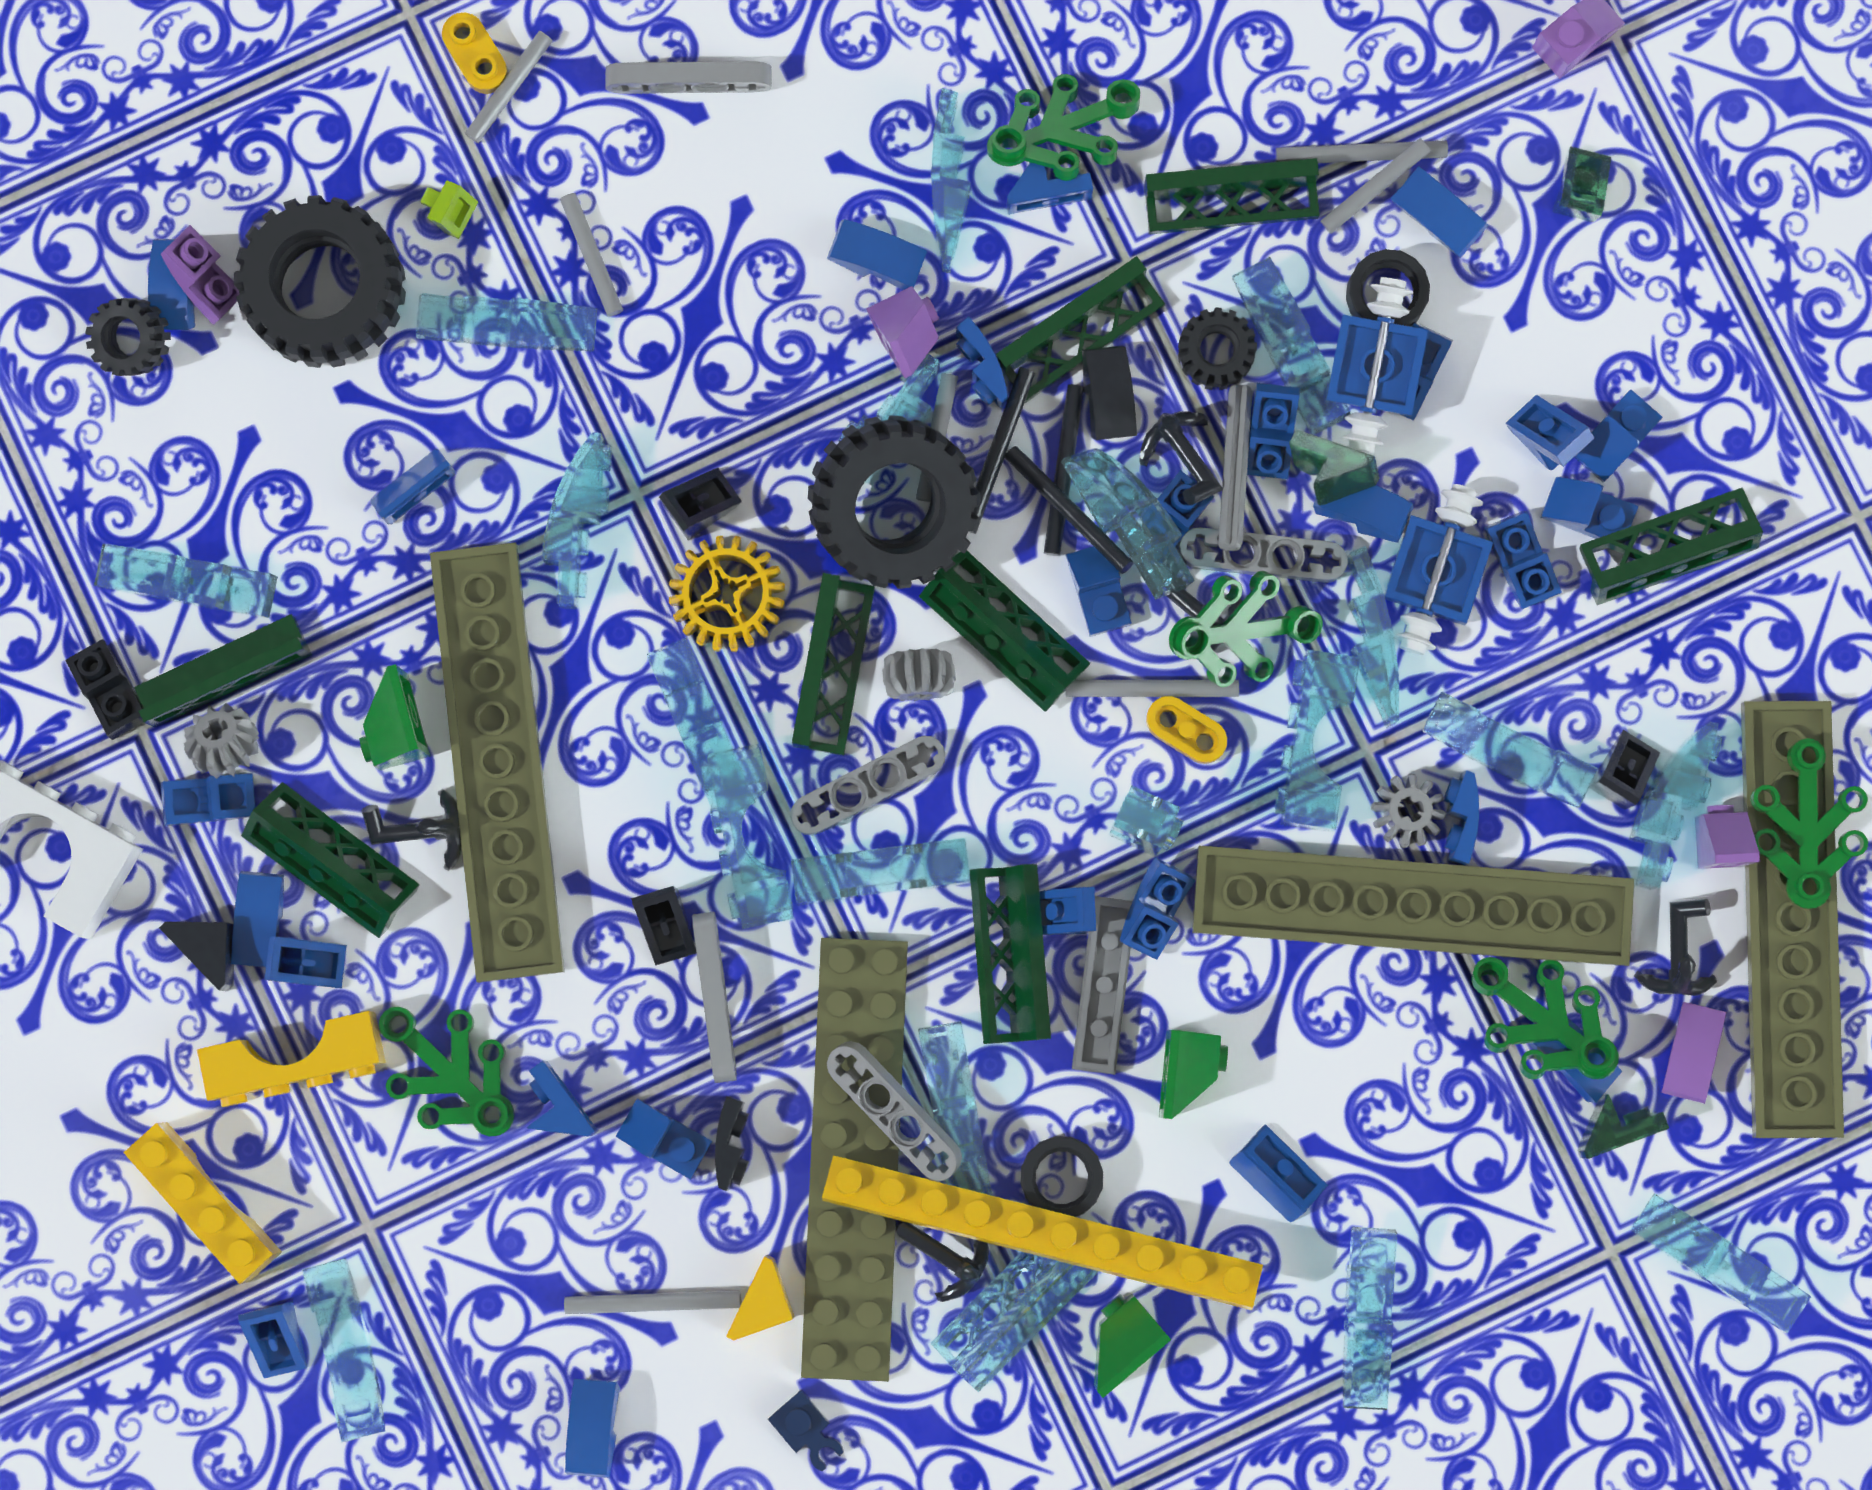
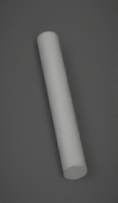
M538 31L503 82L498 86L466 130L465 135L476 143L481 141L553 42L549 36L542 31Z
M1419 138L1320 221L1321 224L1332 234L1431 152L1430 148Z
M576 193L567 194L560 198L561 204L608 317L615 316L623 311L622 305Z
M942 373L931 428L938 430L946 437L958 376ZM921 471L915 499L931 502V485L925 474Z

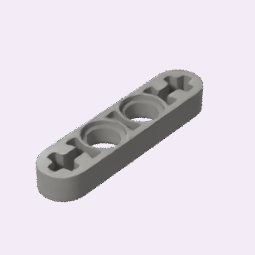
M758 61L627 62L609 64L605 68V89L619 94L755 93L768 91L772 87V66Z
M1193 528L1182 537L1179 546V554L1186 561V565L1195 569L1254 575L1258 571H1266L1277 578L1321 583L1333 582L1339 579L1345 572L1348 564L1345 550L1334 542L1243 532V541L1250 544L1254 550V557L1251 562L1244 565L1235 563L1230 557L1229 550H1222L1223 563L1214 561L1217 553L1205 552L1202 559H1195L1194 551L1187 550V544H1194L1196 537L1204 538L1203 543L1207 547H1218L1219 529ZM1280 546L1292 548L1297 556L1296 564L1290 569L1277 567L1272 558L1273 551ZM1304 548L1311 549L1308 558L1319 559L1323 557L1325 551L1332 552V559L1339 561V566H1334L1330 573H1324L1323 565L1309 563V572H1302L1301 567L1305 559Z
M932 736L915 738L802 796L791 808L790 817L792 824L804 835H816L925 780L940 771L944 765L945 751L943 745ZM920 745H925L928 750L935 748L938 754L933 757L934 765L927 768L926 764L922 762L911 767L912 771L917 775L908 779L905 766L897 756L906 753L908 762L919 755L918 747ZM886 763L896 766L900 772L898 783L891 788H883L875 781L877 768ZM847 783L858 786L862 793L859 804L852 808L841 806L836 799L838 789ZM828 792L831 804L839 815L831 819L830 812L827 810L817 817L819 822L817 826L811 827L808 822L801 824L798 820L803 815L801 807L810 804L813 809L824 805L825 802L820 796Z
M715 912L693 914V929L714 1082L736 1081V1061Z
M853 1041L844 1042L831 1052L828 1057L827 1068L834 1081L926 1177L931 1180L942 1181L948 1179L957 1171L962 1160L961 1150L958 1145L864 1046ZM852 1054L857 1059L854 1064L855 1069L851 1068L846 1072L841 1067L844 1062L843 1057L847 1058ZM869 1070L873 1076L863 1082L859 1088L855 1082ZM872 1084H881L888 1089L890 1093L888 1105L878 1106L870 1100L868 1092ZM911 1116L919 1122L921 1131L918 1137L909 1138L901 1133L899 1129L901 1117ZM930 1134L933 1140L920 1152L916 1147ZM944 1151L949 1156L945 1161L946 1165L941 1164L936 1167L932 1163L935 1157L934 1153L939 1154Z

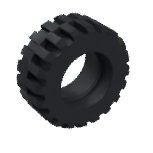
M321 195L308 196L307 203L299 204L296 198L283 202L286 210L276 215L273 209H270L262 215L266 223L259 230L252 226L245 235L250 241L247 249L239 247L236 261L240 264V271L234 272V286L239 290V295L236 297L239 308L247 317L246 321L256 334L273 351H278L284 358L294 363L299 360L303 361L307 367L320 368L322 363H329L334 368L345 366V359L352 356L359 361L368 356L365 349L373 343L380 347L388 339L384 332L388 326L395 328L401 317L397 309L399 305L405 304L406 291L402 287V282L406 280L404 267L399 260L400 255L380 224L375 222L369 213L359 206L355 208L350 207L346 200L333 197L331 202H325ZM333 246L344 249L354 258L360 272L359 284L351 301L339 312L320 319L302 318L291 311L284 301L282 285L285 274L293 261L304 252L317 247Z
M889 415L888 420L881 421L878 417L865 419V426L857 429L851 425L843 430L842 433L845 437L838 444L831 440L824 449L828 454L824 462L816 461L812 474L816 477L815 484L808 486L807 497L812 503V509L808 511L811 524L816 528V536L827 552L850 575L860 581L866 579L873 586L886 588L888 583H893L898 589L911 588V581L916 579L925 584L935 579L933 572L938 568L942 567L947 572L956 563L951 557L957 550L965 554L971 544L966 536L969 530H977L979 517L974 514V509L981 505L980 492L974 487L977 478L973 468L966 463V457L960 449L928 424L916 419L908 421L903 416ZM896 463L913 465L925 474L931 485V502L925 518L913 531L899 538L882 540L870 536L862 529L855 514L856 500L862 485L874 472L885 466Z

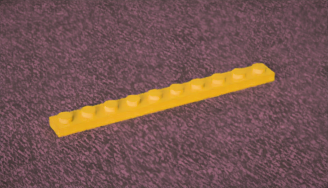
M834 1155L822 1195V1201L1248 1310L1253 1309L1263 1268L1262 1264Z

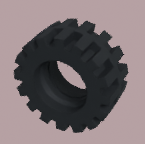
M137 298L114 299L97 307L99 313L91 314L89 321L93 323V326L86 327L85 332L86 335H91V341H87L86 346L87 349H94L95 353L91 355V358L94 362H101L100 368L105 372H112V375L116 376L141 375L153 371V367L160 366L164 361L161 355L168 354L170 347L164 344L165 340H171V332L164 331V327L169 324L166 318H159L161 311L158 307H150L151 302L137 300ZM124 319L132 320L140 333L138 349L132 355L125 354L117 343L116 332L119 324Z

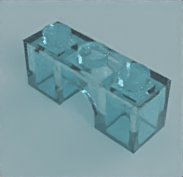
M1131 785L1108 836L1152 856H1156L1161 849L1168 851L1174 844L1184 822L1176 818L1181 807Z

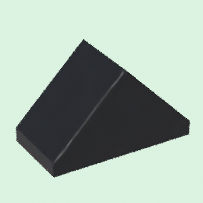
M718 467L673 487L659 496L664 508L688 541L742 503Z
M1623 730L1588 785V788L1624 810L1635 806L1641 799L1660 752Z
M670 886L631 898L655 966L697 953L678 888Z
M164 922L159 927L219 991L227 992L234 986V964H231L232 923Z

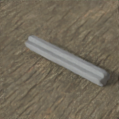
M1232 385L1228 394L1218 546L1220 549L1230 551L1240 550L1243 542L1253 392L1252 388L1247 385Z

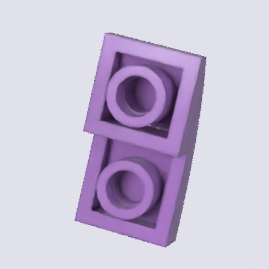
M189 225L161 253V256L182 290L214 325L237 302L236 297L239 295V290L234 286V281L215 263L221 255Z
M1683 1002L1661 1093L1705 1104L1727 1012Z

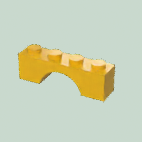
M365 1011L326 1020L323 1035L316 1048L304 1059L289 1065H278L264 1059L255 1051L248 1040H236L197 1049L207 1101L220 1100L221 1107L248 1102L246 1094L262 1090L264 1098L290 1093L289 1084L306 1081L307 1088L333 1083L332 1075L349 1071L350 1079L375 1074V1065L386 1063L376 1012Z
M168 1122L155 1123L123 1152L239 1284L250 1282L282 1253L255 1220L244 1214L219 1190L201 1167L196 1154Z

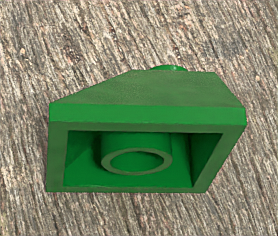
M396 664L387 666L363 723L365 736L359 738L366 763L372 761L373 766L379 770L431 757L409 674Z
M1181 1030L1166 1031L1158 1118L1173 1119L1218 1079V1071L1226 1072L1228 1045H1221V1035Z
M1119 1294L1101 1310L1105 1317L1099 1321L1094 1386L1102 1398L1108 1395L1171 1341L1169 1336L1133 1294L1126 1299L1122 1294Z

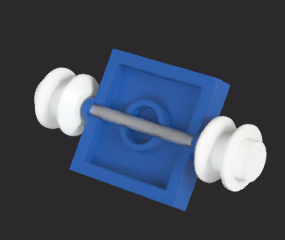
M1381 277L1379 285H1370V287L1378 292L1376 301L1367 303V307L1374 314L1381 315L1382 317H1377L1376 321L1342 315L1326 401L1360 407V411L1364 413L1354 412L1345 417V420L1352 424V430L1350 434L1343 435L1341 438L1349 440V449L1374 453L1375 445L1384 446V443L1377 439L1378 429L1388 426L1380 416L1372 415V413L1377 414V410L1412 416L1428 330L1394 324L1395 319L1391 318H1401L1410 313L1408 309L1402 306L1403 298L1412 295L1413 291L1405 289L1406 281Z
M1453 484L1451 490L1443 489L1441 491V494L1448 501L1446 507H1438L1435 509V512L1445 522L1444 526L1413 515L1409 517L1383 599L1416 609L1415 612L1400 616V619L1407 626L1404 633L1394 634V638L1401 641L1400 648L1402 650L1423 656L1426 650L1436 649V646L1429 639L1431 633L1441 632L1442 628L1432 618L1433 615L1464 626L1468 622L1493 546L1492 541L1461 532V527L1465 528L1477 524V520L1471 515L1473 507L1483 505V502L1476 498L1478 492L1472 488Z

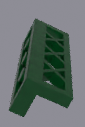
M1317 158L1146 174L1144 192L1149 235L1318 219L1320 214L1316 186L1319 176ZM1306 186L1309 208L1292 210L1279 199L1288 188ZM1271 189H1280L1275 194V196L1268 191ZM1257 191L1270 201L1261 213L1249 214L1237 202L1246 192ZM1229 193H1237L1233 199L1229 198L1226 195ZM1215 195L1227 205L1218 217L1207 218L1194 207L1203 196ZM1187 197H1195L1190 204L1183 199ZM1173 199L1185 209L1176 221L1157 223L1155 200ZM1274 205L1281 210L1269 212ZM1231 209L1234 210L1237 214H1239L1226 216L1231 211ZM1189 213L1196 218L1184 220Z
M1138 256L1128 261L996 353L1001 370L1012 386L1017 376L1014 370L1026 361L1045 364L1042 380L1030 387L1025 403L1082 364L1084 340L1095 342L1086 349L1107 347L1165 306L1164 301L1146 278L1147 269ZM1137 284L1151 302V304L1139 312L1121 309L1123 294ZM1117 299L1116 308L1106 307L1109 303ZM1097 312L1115 315L1112 331L1105 336L1086 333L1088 318ZM1119 316L1129 318L1118 326ZM1083 322L1081 332L1071 331ZM1061 337L1080 339L1078 353L1069 361L1051 358L1053 342ZM1048 347L1046 357L1036 355ZM1049 365L1060 366L1048 375Z
M1743 487L1580 544L1579 550L1592 577L1590 591L1598 606L1759 548L1763 530ZM1737 503L1745 521L1730 526L1715 520L1719 508ZM1711 512V514H1710L1709 517H1708V516H1705V515H1702V514ZM1688 519L1705 526L1701 536L1692 540L1678 536L1674 532L1678 523ZM1671 526L1669 532L1663 530V528ZM1710 528L1717 530L1708 534ZM1646 534L1664 540L1660 551L1650 555L1634 549V545L1638 537ZM1630 540L1628 546L1622 544L1623 542ZM1669 543L1675 544V546L1667 548ZM1606 548L1624 554L1619 566L1601 571L1594 556L1595 552ZM1629 557L1636 559V560L1627 562Z
M967 550L965 554L961 551L952 558L956 564L947 572L940 568L934 575L935 579L927 584L919 597L1046 713L1091 663ZM961 565L974 577L975 583L965 581L955 569ZM989 597L996 598L1006 607V612L998 611L990 603ZM1021 626L1028 627L1037 634L1038 641L1030 640L1023 634ZM1053 656L1062 657L1073 669L1067 674L1054 662Z
M823 573L792 737L793 747L840 756L845 755L875 586L844 581L838 575ZM839 591L864 594L862 611L846 621L837 608ZM836 615L842 625L832 631ZM860 620L856 636L850 626ZM846 629L856 643L852 655L838 663L829 650L830 640ZM828 657L834 667L825 672ZM852 662L850 676L848 677L842 668ZM839 672L848 685L846 696L830 705L821 692L824 680ZM821 699L827 709L817 715L819 700ZM844 704L841 720L834 710ZM829 714L832 715L840 727L837 745L812 741L815 724Z
M292 614L135 686L134 689L143 709L139 710L143 722L152 727H158L312 655L295 617Z
M283 782L252 810L241 835L377 938H380L389 929L397 911L417 892L420 886L418 882ZM282 800L296 810L297 817H283L272 807ZM309 829L323 830L330 836L331 843H318L310 837ZM343 855L358 856L364 861L366 869H353L344 862ZM378 880L391 881L401 888L402 891L393 899L379 888Z
M1037 864L970 869L983 1044L1051 1039ZM985 878H999L1000 896L995 903L986 896ZM994 920L1003 929V940L998 947L989 937V927ZM997 964L1006 971L1007 983L1001 991L993 983L992 971ZM1001 1007L1010 1016L1011 1033L997 1034L996 1015Z

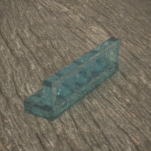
M1020 1252L930 1344L958 1375L977 1392H980L1099 1271ZM1032 1271L1031 1282L1024 1289L1013 1290L1015 1279L1022 1272ZM1001 1302L1000 1313L992 1321L982 1322L984 1310L991 1303ZM970 1333L968 1345L955 1357L947 1347L960 1334Z

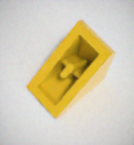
M767 1254L764 1256L726 1335L727 1338L734 1341L794 1319L793 1310L773 1257Z

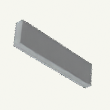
M1095 896L1096 931L1088 932L1072 1069L1113 1075L1116 1073L1131 947L1120 941V936L1132 904L1130 900Z

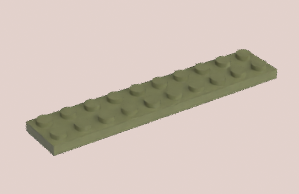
M515 542L430 553L476 982L482 983L565 973L518 545Z
M1744 701L1741 703L1744 812L1748 813L1753 833L1762 829L1774 830L1779 835L1780 847L1799 864V847L1765 812L1757 811L1752 806L1750 797L1753 790L1757 787L1771 785L1779 792L1780 802L1799 820L1798 773L1789 766L1787 753L1795 742L1811 738L1820 742L1826 752L1825 763L1822 768L1817 770L1818 820L1834 805L1831 701ZM1804 748L1802 751L1803 760L1806 763L1812 764L1816 758L1815 752L1811 748ZM1763 790L1758 795V801L1761 805L1768 807L1772 803V796L1769 792ZM1835 830L1818 846V864L1836 849ZM1762 834L1758 839V844L1763 850H1769L1772 847V839L1770 836ZM1760 855V862L1745 866L1752 1138H1844L1837 876L1835 873L1830 878L1831 893L1824 904L1813 909L1800 908L1792 903L1787 895V878L1765 856ZM1805 879L1802 885L1803 890L1806 894L1813 895L1816 891V883L1812 879Z
M1198 846L1192 933L1629 966L1635 879Z
M821 938L801 1378L889 1382L896 1219L822 1201V1195L833 1155L898 1172L899 1148L834 1081L828 1072L827 1061L831 1052L844 1042H857L864 1046L902 1086L908 941ZM852 1054L847 1058L843 1057L844 1062L841 1067L846 1072L851 1068L855 1069L854 1064L857 1059ZM868 1070L855 1083L860 1088L862 1083L873 1076V1074ZM872 1084L869 1087V1098L874 1104L878 1106L888 1105L890 1093L885 1086Z

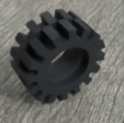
M1215 307L1214 311L1208 312L1206 309L1200 311L1199 316L1196 318L1193 316L1188 321L1187 326L1184 327L1178 344L1179 363H1182L1184 374L1186 376L1189 374L1192 377L1191 382L1197 386L1201 383L1205 385V389L1212 390L1213 387H1219V390L1227 389L1228 385L1238 384L1250 371L1257 351V342L1254 340L1255 332L1253 328L1249 329L1247 326L1248 321L1244 317L1240 319L1236 316V311L1230 309L1229 313L1223 312L1220 307ZM1210 334H1223L1231 340L1234 353L1228 362L1216 365L1209 363L1202 356L1200 350L1201 342Z

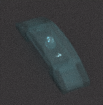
M1440 692L1422 730L1424 733L1499 774L1556 800L1580 808L1598 768L1560 749L1555 751L1481 714V710L1444 692Z
M344 1258L302 1269L311 1311L316 1314L334 1394V1399L331 1400L341 1443L385 1432L383 1406L373 1353L347 1259Z

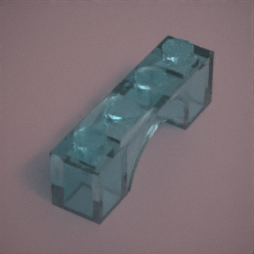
M1308 650L1304 654V660H1296L1292 684L1300 686L1298 702H1290L1286 727L1294 729L1292 745H1284L1280 770L1287 771L1288 773L1286 788H1278L1274 813L1282 814L1280 825L1325 832L1336 830L1342 786L1331 780L1319 767L1314 755L1313 738L1316 727L1324 715L1336 708L1350 705L1354 701L1360 657Z
M760 743L709 753L707 757L709 765L701 766L706 792L714 790L717 807L710 809L714 833H723L726 850L719 851V859L723 877L732 876L735 892L727 894L732 919L740 918L742 929L794 919V909L786 870L767 866L754 857L744 841L742 832V821L747 809L755 799L768 791Z
M965 838L791 860L795 898L798 906L841 901L849 898L890 892L970 885Z

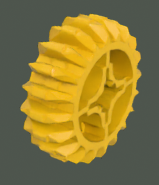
M717 536V549L712 551L705 540L701 541L699 545L704 553L698 558L691 550L685 552L687 559L692 563L690 568L680 563H677L675 566V570L684 576V580L671 579L669 582L670 588L682 591L681 594L669 597V604L671 606L684 607L673 614L674 620L682 622L690 619L682 631L686 636H690L699 629L700 633L697 636L696 643L701 647L707 643L711 636L714 637L712 648L715 652H720L723 639L729 640L731 652L738 651L737 638L744 637L746 645L751 648L755 646V643L750 633L756 630L761 637L767 638L769 632L762 625L763 621L766 620L775 625L779 622V617L770 612V608L783 609L785 602L780 598L772 597V595L785 591V584L779 581L770 582V580L781 574L779 566L764 568L771 560V555L767 551L754 558L758 545L753 541L748 544L745 551H741L742 540L739 536H734L731 548H726L723 536ZM719 562H740L754 570L755 574L748 577L747 575L737 578L730 577L723 571ZM708 568L712 577V586L708 592L700 596V600L692 603V591L695 581ZM718 576L722 577L725 585L729 584L730 589L733 586L739 589L733 593L735 599L733 602L737 609L735 613L730 604L725 603L724 599L721 602L716 600L721 595V585L717 579ZM762 585L763 594L760 606L756 613L749 620H746L742 611V602L747 595L754 592V588ZM716 610L725 611L732 618L735 627H716L708 624L698 615L706 611L708 613Z

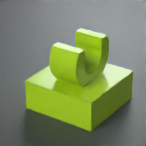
M447 180L441 192L427 187L420 203L430 207V213L427 218L445 234L459 239L478 201L460 185Z

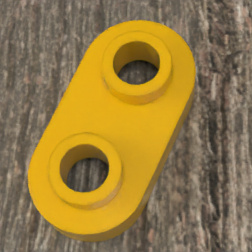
M466 12L452 15L446 20L442 28V39L446 48L472 89L482 94L494 93L508 74L505 60L476 16ZM462 27L470 29V34L465 39L456 37V32ZM482 63H490L492 65V70L488 74L482 75L477 72L478 67Z
M1165 696L1157 699L1152 703L1147 712L1146 723L1151 734L1197 763H1213L1226 750L1227 735L1223 727L1176 697ZM1164 712L1172 713L1176 718L1175 725L1172 727L1163 726L1160 723V715ZM1200 735H1207L1212 739V747L1209 750H1202L1197 746L1196 740Z

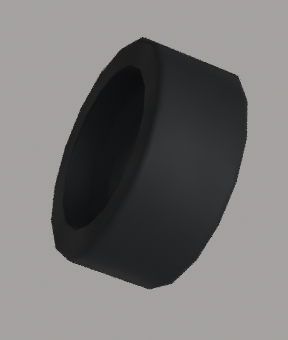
M1384 249L1370 253L1357 264L1347 283L1346 302L1351 316L1376 321L1377 317H1382L1374 314L1365 304L1363 284L1367 277L1375 270L1394 268L1404 273L1410 280L1413 288V298L1407 308L1410 311L1409 314L1401 318L1391 319H1395L1394 324L1411 327L1414 322L1419 320L1429 301L1430 283L1426 270L1416 258L1401 250Z
M1054 1136L1040 1141L1027 1153L1021 1166L1020 1184L1026 1200L1032 1206L1077 1217L1085 1214L1097 1202L1103 1189L1104 1172L1098 1156L1087 1144L1073 1137ZM1055 1152H1069L1077 1156L1084 1163L1088 1173L1087 1186L1083 1194L1075 1201L1067 1204H1059L1047 1200L1039 1192L1036 1184V1171L1040 1162Z

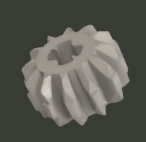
M937 648L909 649L907 651H896L894 654L884 658V668L882 669L883 682L887 696L892 699H899L901 701L930 700L943 698L954 692V681H956L955 665L953 664L951 653L945 650L940 651Z
M225 703L219 711H216L208 705L206 715L202 717L193 714L194 726L184 728V737L187 740L183 743L185 746L184 751L201 774L209 771L210 775L218 779L224 771H227L232 776H235L236 767L239 765L250 767L248 756L259 753L256 742L259 739V732L242 708L234 710Z
M1416 774L1408 775L1406 788L1398 776L1392 777L1390 782L1394 792L1384 786L1379 787L1377 790L1378 795L1386 803L1374 802L1371 804L1372 811L1384 813V817L1378 818L1373 822L1374 827L1380 828L1385 824L1389 825L1390 829L1383 837L1386 842L1391 841L1397 832L1400 833L1399 844L1401 848L1409 846L1411 833L1418 846L1426 844V836L1423 830L1433 836L1440 832L1439 827L1430 819L1442 820L1446 817L1445 811L1433 809L1432 806L1443 801V795L1436 794L1429 798L1427 793L1433 786V782L1430 780L1424 782L1420 789H1417L1418 779ZM1401 800H1405L1408 806L1415 804L1418 807V812L1413 815L1416 818L1415 822H1411L1408 816L1400 817L1398 810L1404 807L1400 803Z

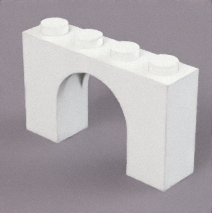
M0 760V840L14 824L31 817H47L60 826L70 844L71 864L65 880L43 917L81 938L92 939L143 848L132 843L136 837L133 833L112 823L110 829H107L95 822L99 815L77 802L74 803L72 808L58 801L61 795L60 792L40 781L36 783L35 787L20 780L24 773L23 771Z

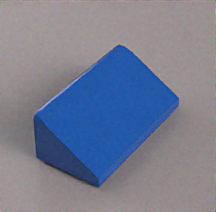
M435 449L375 495L370 502L380 517L388 525H392L452 478L456 471L441 452Z
M1266 1124L1229 1161V1164L1289 1222H1294L1304 1214L1328 1186Z

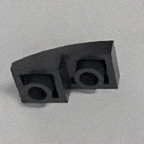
M1122 345L1082 350L1084 393L1089 395L1091 438L1103 440L1137 436L1135 401L1126 347Z
M104 639L65 660L82 694L89 700L106 735L111 740L144 723L139 713V710L143 709L137 693Z
M726 1096L718 1123L715 1142V1168L718 1188L724 1191H729L732 1183L740 1186L749 1161L742 1159L745 1149L729 1143L732 1136L740 1138L749 1113L742 1111L745 1102L731 1096Z

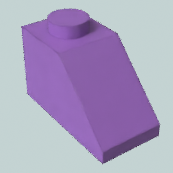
M1582 0L1570 7L1540 32L1532 48L1555 75L1561 79L1622 28L1625 22L1605 0Z
M913 286L866 308L881 344L904 378L911 376L939 339L933 325L934 322L939 320L937 312L929 297L921 299Z
M1734 805L1707 806V814L1695 817L1698 869L1743 867L1760 862L1759 850L1747 812L1734 813Z

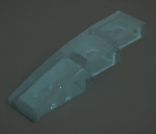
M942 88L933 135L931 189L934 232L942 272L951 274L971 194V182L957 179L965 149V137L951 134L958 107V92Z
M1271 257L1232 275V280L1284 385L1300 388L1297 410L1311 435L1313 436L1345 420V417L1350 415V409L1347 404L1326 401L1331 378L1330 368L1310 334L1308 322Z
M421 293L418 304L416 338L499 347L593 352L595 348L598 308L515 297L511 300H502L467 295L465 298Z
M103 544L94 586L177 603L269 618L278 576L266 572L233 568L220 563L188 559L175 554Z
M1365 545L1350 552L1347 556L1348 566L1362 594L1353 598L1348 603V607L1364 639L1363 642L1355 645L1350 652L1387 729L1399 721V672L1394 633L1383 589Z
M685 637L647 653L649 663L716 820L756 803L687 638Z
M958 1021L919 1028L918 1032L934 1120L960 1148L962 1155L961 1165L951 1177L945 1180V1183L992 1196L962 1023ZM942 1151L940 1153L942 1164L946 1165L945 1161L949 1156Z
M1657 1194L1652 1195L1629 1229L1702 1280L1709 1282L1784 1333L1789 1332L1812 1297Z

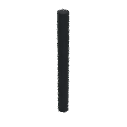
M1019 367L975 487L980 492L981 505L974 509V514L979 517L976 531H968L972 534H976L1036 374L1023 367Z
M1074 384L1067 385L1054 483L1068 497L1084 395V387ZM1051 504L1043 554L1060 556L1066 518Z
M1017 446L1008 450L1005 459L1121 574L1126 573L1132 567L1134 561Z

